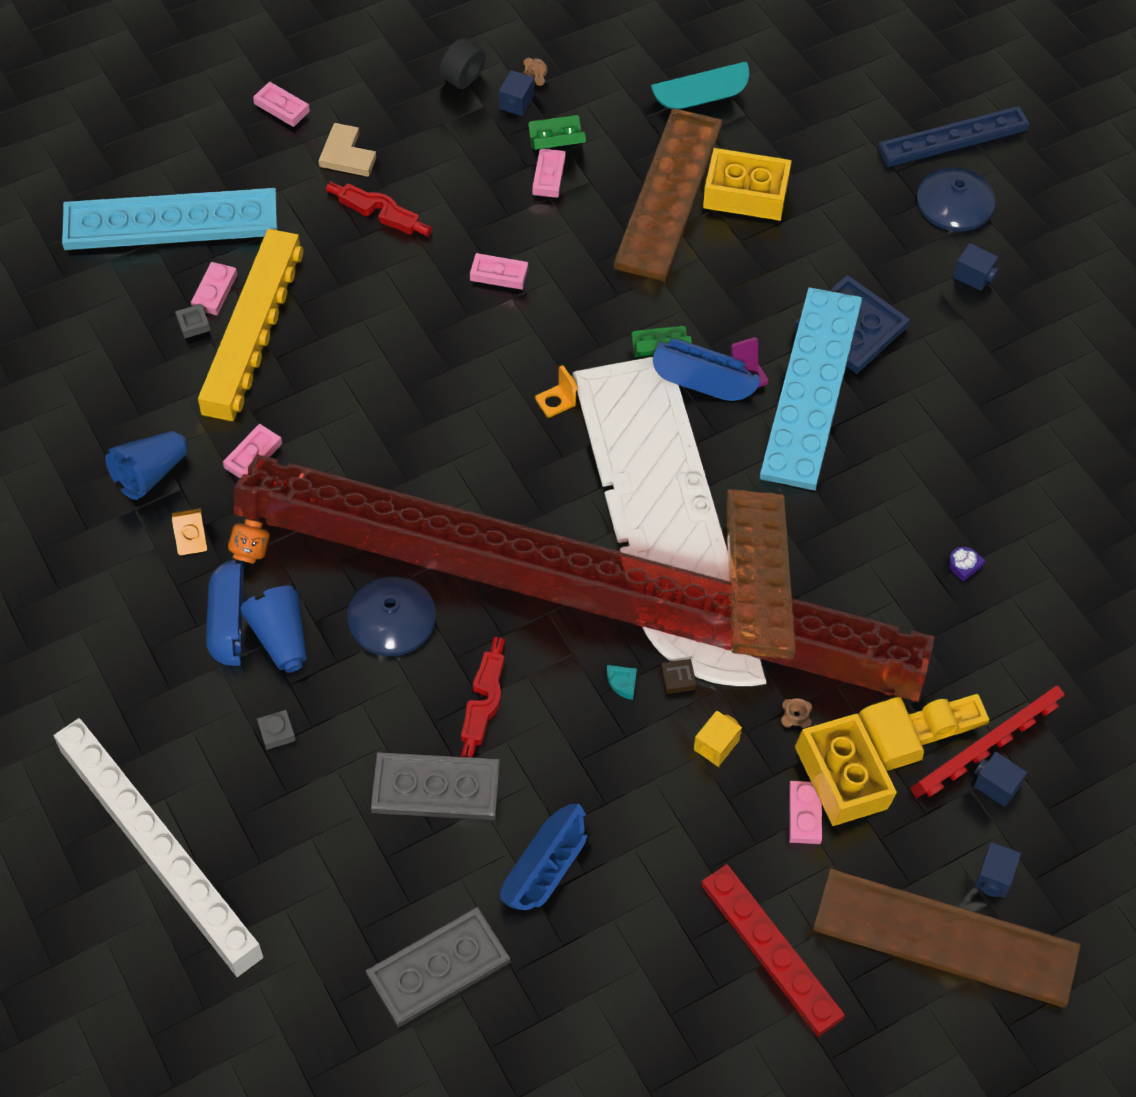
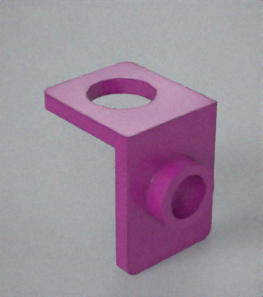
M753 337L732 344L731 357L746 363L744 368L750 373L759 376L760 384L758 387L767 385L768 378L758 364L757 338Z

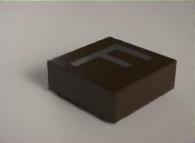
M691 659L661 663L666 694L696 690L697 685Z

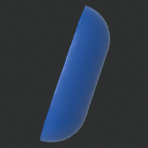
M671 339L669 343L663 344L659 342L654 352L653 365L658 375L663 379L723 400L735 401L744 399L755 392L760 384L759 376L757 374L752 375L744 368L746 363L679 339Z
M238 559L229 560L219 565L212 573L208 585L206 646L209 654L216 661L229 666H241L243 615L240 608L243 604L244 561Z
M570 804L559 809L543 824L505 879L500 891L502 902L517 910H530L534 907L542 906L547 901L586 842L587 835H584L583 816L586 815L580 804Z

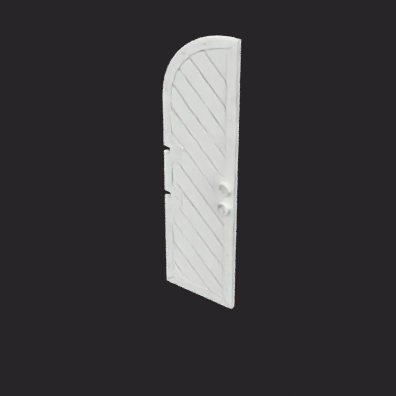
M653 357L573 372L602 486L613 485L614 488L613 490L605 491L604 494L617 542L628 541L629 544L627 547L620 548V553L635 609L645 634L655 648L670 662L691 659L694 675L697 678L729 686L766 684L679 385L669 382L658 375L653 365Z

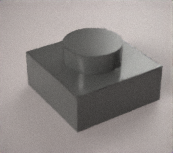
M202 304L175 311L184 339L211 331Z
M286 710L257 719L266 750L296 741Z

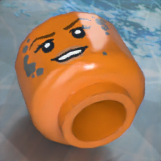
M245 519L244 524L238 523L233 526L228 544L229 551L234 553L233 558L256 563V559H262L265 556L270 534L267 530L262 529V522Z

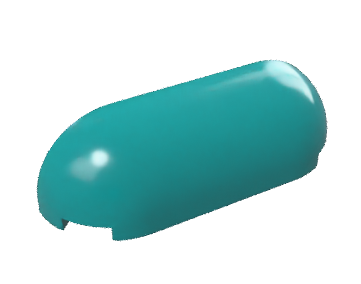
M746 61L653 84L651 89L656 100L664 107L674 110L685 109L737 95L745 88L748 82L749 68Z

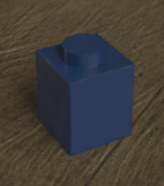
M511 70L499 90V109L523 116L534 97V77Z
M969 243L957 260L953 278L982 291L988 282L993 283L999 269L995 268L998 256Z
M995 752L990 760L984 758L977 767L975 774L978 775L974 787L1006 807L1022 786L1027 772Z
M991 842L985 854L975 887L981 889L982 892L989 896L1005 898L1011 886L1021 853Z

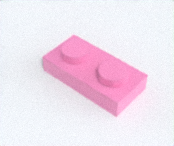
M271 82L266 84L253 97L255 105L293 127L310 112L309 104Z
M540 149L532 195L559 197L566 151Z
M476 253L470 272V281L523 290L528 272V262Z
M211 262L191 301V305L202 304L204 312L218 316L238 275L237 269Z
M259 424L223 461L224 468L246 482L282 445L281 437Z
M790 781L789 843L821 844L822 803L812 782Z

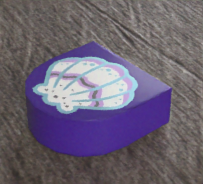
M968 547L954 549L949 559L950 569L962 581H965L978 571L985 563V560L977 552Z

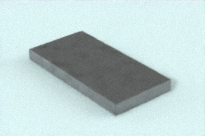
M377 752L371 813L495 820L500 759Z
M476 907L367 969L366 975L399 1028L509 964L510 958L481 911Z

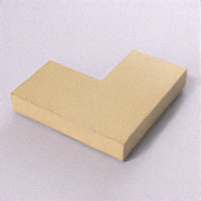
M334 123L319 158V167L369 177L376 160V151L354 147L359 136L358 127Z

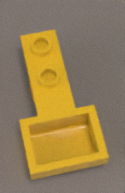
M978 694L948 702L947 699H938L927 704L922 711L908 714L902 698L896 697L868 706L859 713V717L886 771L923 760L924 749L922 745L986 726L990 720Z

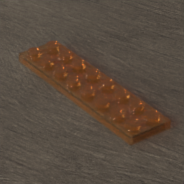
M672 109L615 258L614 269L666 281L722 126L721 119Z
M728 489L726 495L732 653L793 659L795 640L784 495Z
M830 869L813 929L816 932L1064 1008L1068 1004L1080 944L833 869Z

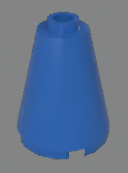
M169 431L114 446L108 450L110 453L105 457L107 469L113 481H120L125 487L121 489L123 494L130 499L138 500L150 491L187 454L186 448L188 444L183 435Z
M280 586L263 591L265 597L257 601L255 596L246 600L240 608L242 615L278 669L286 670L287 673L301 669L303 667L302 663L307 660L297 589L295 588L294 590L293 586Z

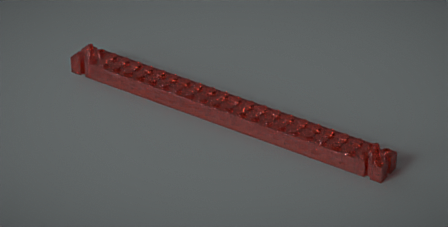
M259 454L255 456L248 466V475L243 474L234 487V514L252 520L264 517L266 518V523L270 526L286 528L331 542H337L415 565H421L499 588H505L583 611L607 616L612 619H618L696 642L720 647L725 650H731L813 674L837 679L842 682L875 691H883L887 695L894 694L904 699L919 701L935 639L931 635L912 630L911 634L908 635L899 632L900 627L296 464L289 463L285 467L278 465L277 459Z

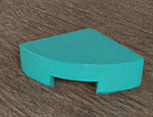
M607 665V679L612 689L620 696L633 700L637 669Z

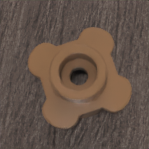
M526 58L524 60L525 70L522 74L534 77V82L537 85H543L545 83L544 76L547 74L546 64L540 59L532 60L531 58Z
M799 698L787 699L783 702L782 708L785 712L781 722L785 727L794 725L805 729L811 726L812 721L809 718V713L812 711V704ZM798 712L800 715L795 716L794 713Z

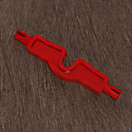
M332 181L326 186V191L337 195L341 204L354 209L364 216H369L375 209L382 208L379 214V221L384 225L399 229L408 234L416 231L426 237H429V234L432 232V226L420 222L419 215L398 206L391 197L377 192L368 193L351 184H346L342 187Z
M498 637L493 638L490 652H484L480 668L474 679L473 691L487 696L488 699L484 701L471 700L467 703L465 722L461 733L464 746L460 757L473 758L476 745L480 746L483 743L489 719L499 709L501 703L499 682L505 663L504 655H501L505 640L501 637L499 642Z

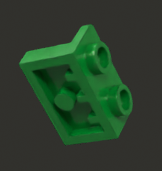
M578 115L536 120L528 123L531 148L535 150L586 142L585 132L581 131Z
M685 326L637 330L631 334L634 359L653 357L659 342L663 344L669 343L671 339H679L692 344L691 336H687Z

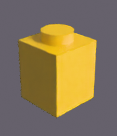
M716 711L695 736L694 751L719 767L739 742L742 727L739 726L733 717Z

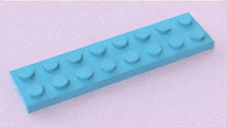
M266 188L64 202L62 244L64 250L264 237L267 229L278 230L276 189Z
M808 288L760 473L761 480L816 491L862 304V297Z

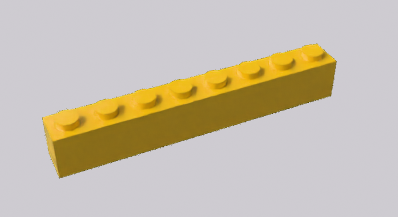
M267 229L199 394L198 402L201 415L234 421L237 411L241 412L244 405L246 389L249 390L252 386L253 371L261 363L263 346H267L269 343L270 328L272 324L275 325L277 323L278 308L280 303L284 304L286 300L288 283L293 282L296 263L301 262L303 257V247L300 246L298 234Z

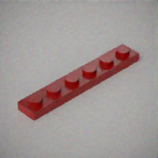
M1058 685L913 785L910 790L916 798L924 793L931 797L944 788L941 781L947 777L954 781L968 771L964 765L971 760L978 764L984 758L991 755L988 748L994 744L1001 748L1014 738L1011 732L1017 728L1023 732L1035 724L1036 720L1033 718L1035 715L1041 712L1043 716H1046L1058 708L1059 705L1056 701L1065 694Z
M728 864L702 880L701 886L817 1037L844 1019L845 1014Z

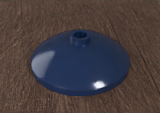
M951 167L936 170L922 180L917 191V205L923 216L932 224L950 231H968L982 226L992 216L996 203L995 193L991 185L979 174L963 168Z
M388 576L375 579L365 584L356 592L348 607L347 621L351 635L361 647L377 655L399 656L414 651L429 638L435 626L436 610L431 595L419 583L404 577ZM388 604H394V605H395V606L392 607V608H387V607H386V605H388Z

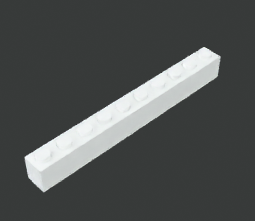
M78 718L53 736L61 753L236 977L263 959L259 943L83 721Z

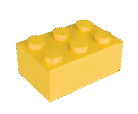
M714 148L705 185L703 208L781 221L792 160Z
M858 713L802 729L795 749L832 826L889 808L897 791Z

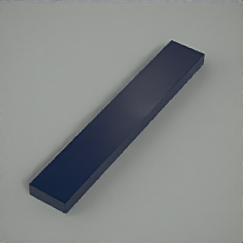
M1017 106L879 142L878 151L887 167L1028 131L1030 123L1021 108Z

